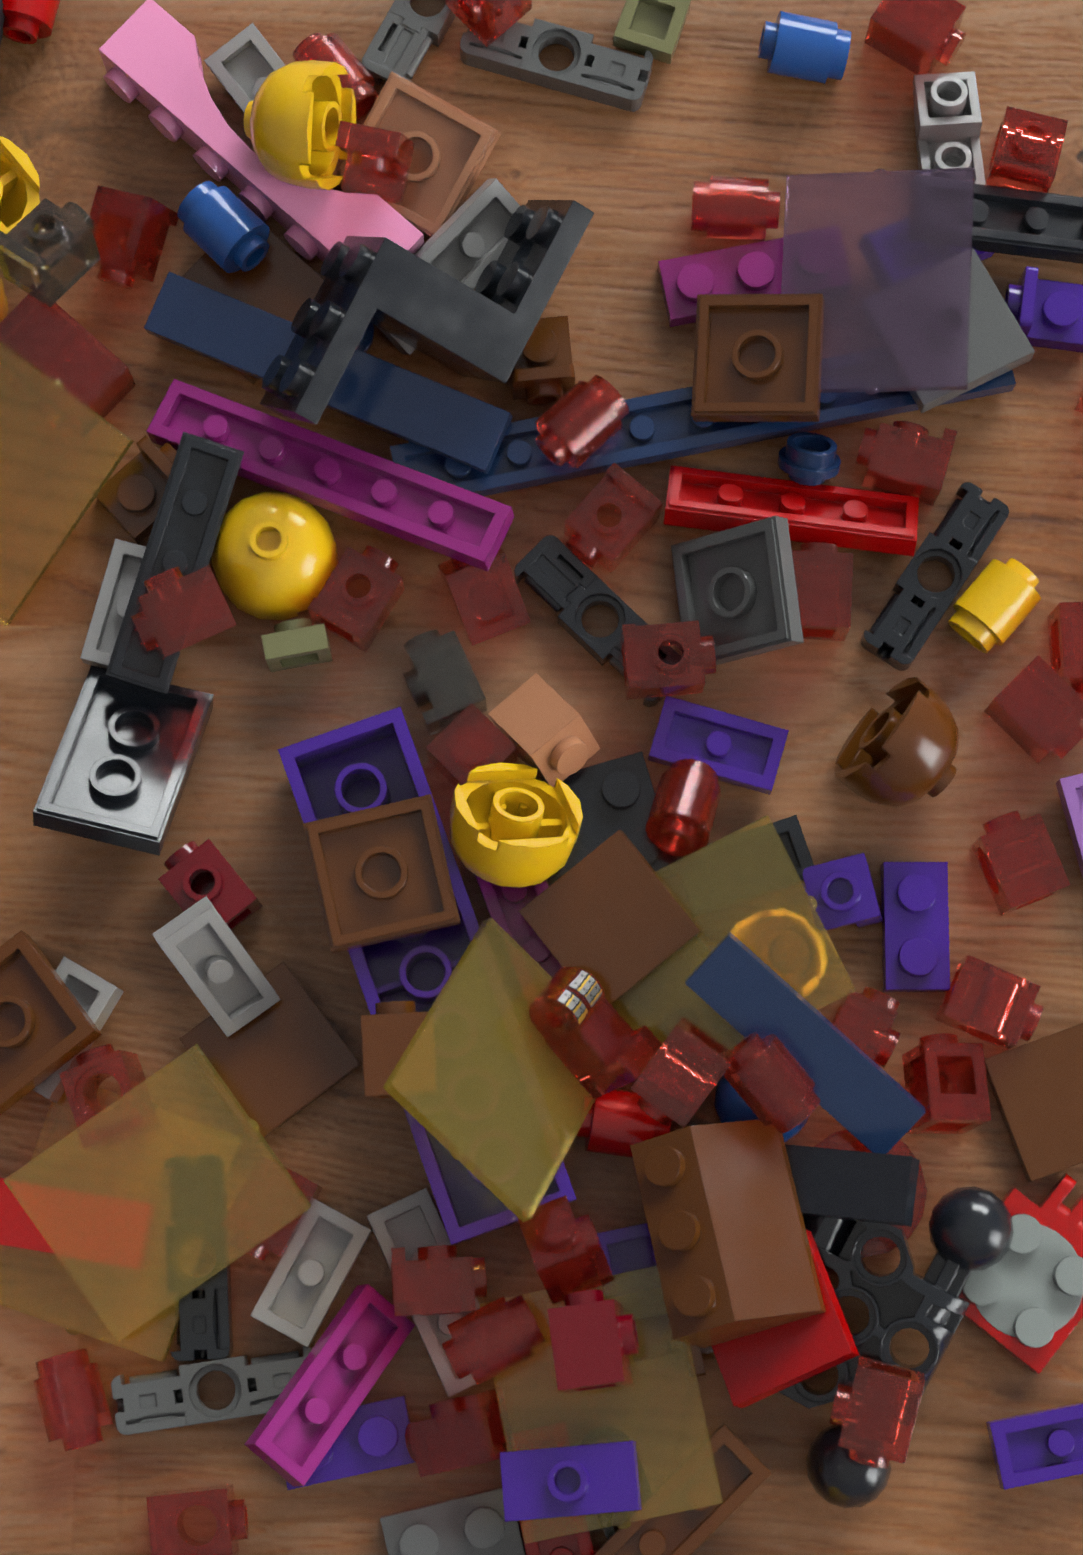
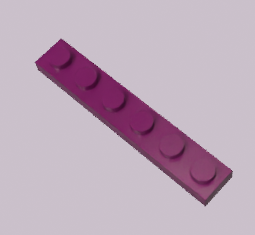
M173 379L146 431L153 443L163 446L167 442L176 451L178 450L183 431L244 451L238 476L280 492H287L313 505L487 572L515 518L511 506Z

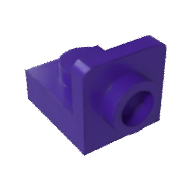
M1026 266L1017 285L1008 284L1004 300L1030 344L1035 347L1083 353V285L1038 279L1039 268Z
M865 853L806 867L803 870L802 874L815 925L818 930L826 931L854 923L857 924L858 928L883 922Z

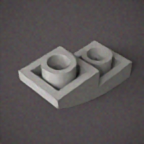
M975 71L914 75L913 103L919 176L986 185L979 138L982 117Z

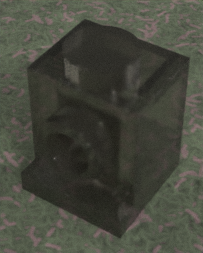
M43 199L7 234L0 231V267L4 278L48 307H51L101 259L93 234L94 223L90 216L74 202L69 201L61 208L48 199Z
M430 630L415 636L404 644L412 669L402 674L417 708L429 704L431 708L422 713L424 725L429 736L487 711L485 695L454 630L442 636L438 630Z

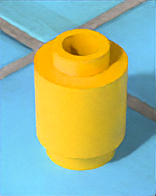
M1010 558L1005 564L999 560L992 559L953 605L956 612L948 620V623L967 643L980 652L987 654L995 644L1002 646L1040 602L1041 597L1034 589L1039 580L1032 571L1016 559Z

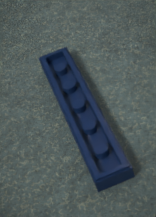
M168 272L144 326V329L149 334L262 381L272 361L278 355L285 356L296 335L291 331L292 322L172 272ZM358 349L355 350L326 406L331 410L487 475L513 418L508 411Z

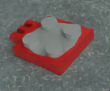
M1067 1173L1059 1179L1039 1206L1016 1188L1009 1190L1002 1201L1012 1216L1014 1234L1010 1248L998 1263L985 1270L972 1271L959 1297L970 1303L964 1317L1035 1374L1041 1373L1083 1318V1193L1071 1208L1062 1203L1070 1195L1077 1183Z

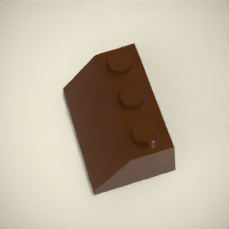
M766 1118L688 1126L630 1145L673 1340L700 1348H707L826 1312L778 1119Z

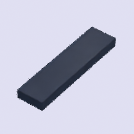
M731 932L720 941L686 978L685 984L872 1153L887 1154L926 1113L925 1107Z

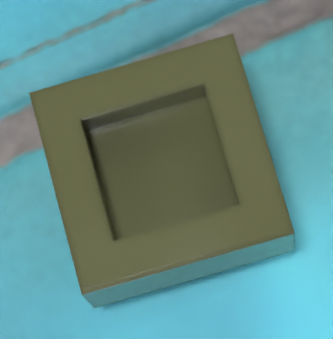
M626 0L613 35V46L645 56L646 50L652 53L653 59L671 64L690 11L691 0Z
M292 619L276 624L274 626L275 633L261 635L265 660L271 672L333 661L329 637L324 623L312 625L311 619Z

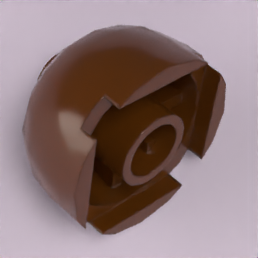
M918 677L907 678L886 693L895 701L880 714L871 708L862 717L848 736L835 763L843 769L835 772V777L854 793L871 803L897 807L911 804L922 798L926 793L931 797H936L950 784L956 774L957 769L951 763L956 756L959 746V730L950 708L935 691Z

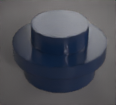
M800 432L788 437L786 446L779 451L777 463L780 469L787 473L792 481L801 485L816 486L824 483L827 479L835 477L839 473L841 459L836 454L837 444L831 438L817 433Z

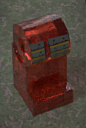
M567 966L560 968L530 1005L529 1015L536 1030L593 1099L635 1081L662 1045L646 1025L633 1030L605 999L604 990L599 981L589 972L578 967Z

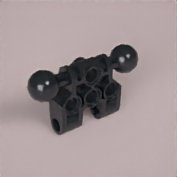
M975 1186L957 1188L944 1195L935 1205L928 1225L930 1241L936 1253L924 1277L915 1273V1264L903 1228L897 1225L802 1215L805 1228L812 1232L824 1265L833 1269L839 1277V1285L834 1289L837 1299L844 1296H854L861 1299L866 1304L870 1317L865 1329L851 1333L859 1355L836 1365L839 1378L834 1388L828 1391H817L808 1386L805 1380L779 1391V1393L808 1409L846 1398L850 1394L860 1398L848 1422L835 1423L822 1430L809 1448L806 1459L808 1478L816 1493L828 1503L843 1508L862 1507L875 1500L887 1486L891 1464L890 1455L884 1440L895 1418L909 1422L970 1305L969 1302L959 1297L971 1272L985 1270L998 1263L1010 1248L1014 1234L1012 1216L1005 1203L991 1191ZM885 1237L897 1245L900 1251V1262L895 1271L880 1275L867 1268L863 1261V1250L870 1239ZM912 1328L920 1331L926 1337L929 1343V1353L924 1361L914 1365H907L895 1358L891 1349V1340L895 1333L902 1329Z

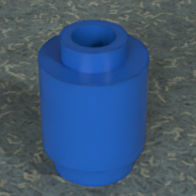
M779 11L776 23L769 21L764 23L758 58L768 60L767 73L825 84L827 78L841 81L848 59L851 31L838 29V23L834 21Z
M205 181L192 189L180 204L177 216L184 223V232L225 272L234 273L240 269L244 272L256 267L266 256L269 250V244L267 243L270 234L269 226L228 187H218L212 181Z

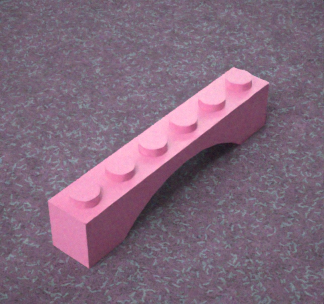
M146 0L99 48L107 71L103 78L109 87L127 103H131L136 98L151 111L148 115L150 121L170 141L176 142L181 137L196 150L193 155L194 159L212 178L220 182L224 177H227L241 190L238 194L240 200L261 220L266 221L270 216L287 230L284 233V237L288 243L307 260L311 261L317 256L324 261L334 244L338 241L343 243L346 236L386 237L413 254L424 245V235L377 194L346 193L333 189L330 191L308 189L282 182L268 173L256 153L229 127L212 100L204 80L202 61L195 36L154 0Z

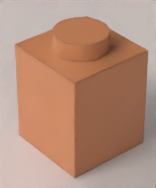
M537 673L488 713L509 748L525 764L537 768V775L552 787L555 786L556 778L563 782L568 776L579 771L586 761L601 749L581 715Z

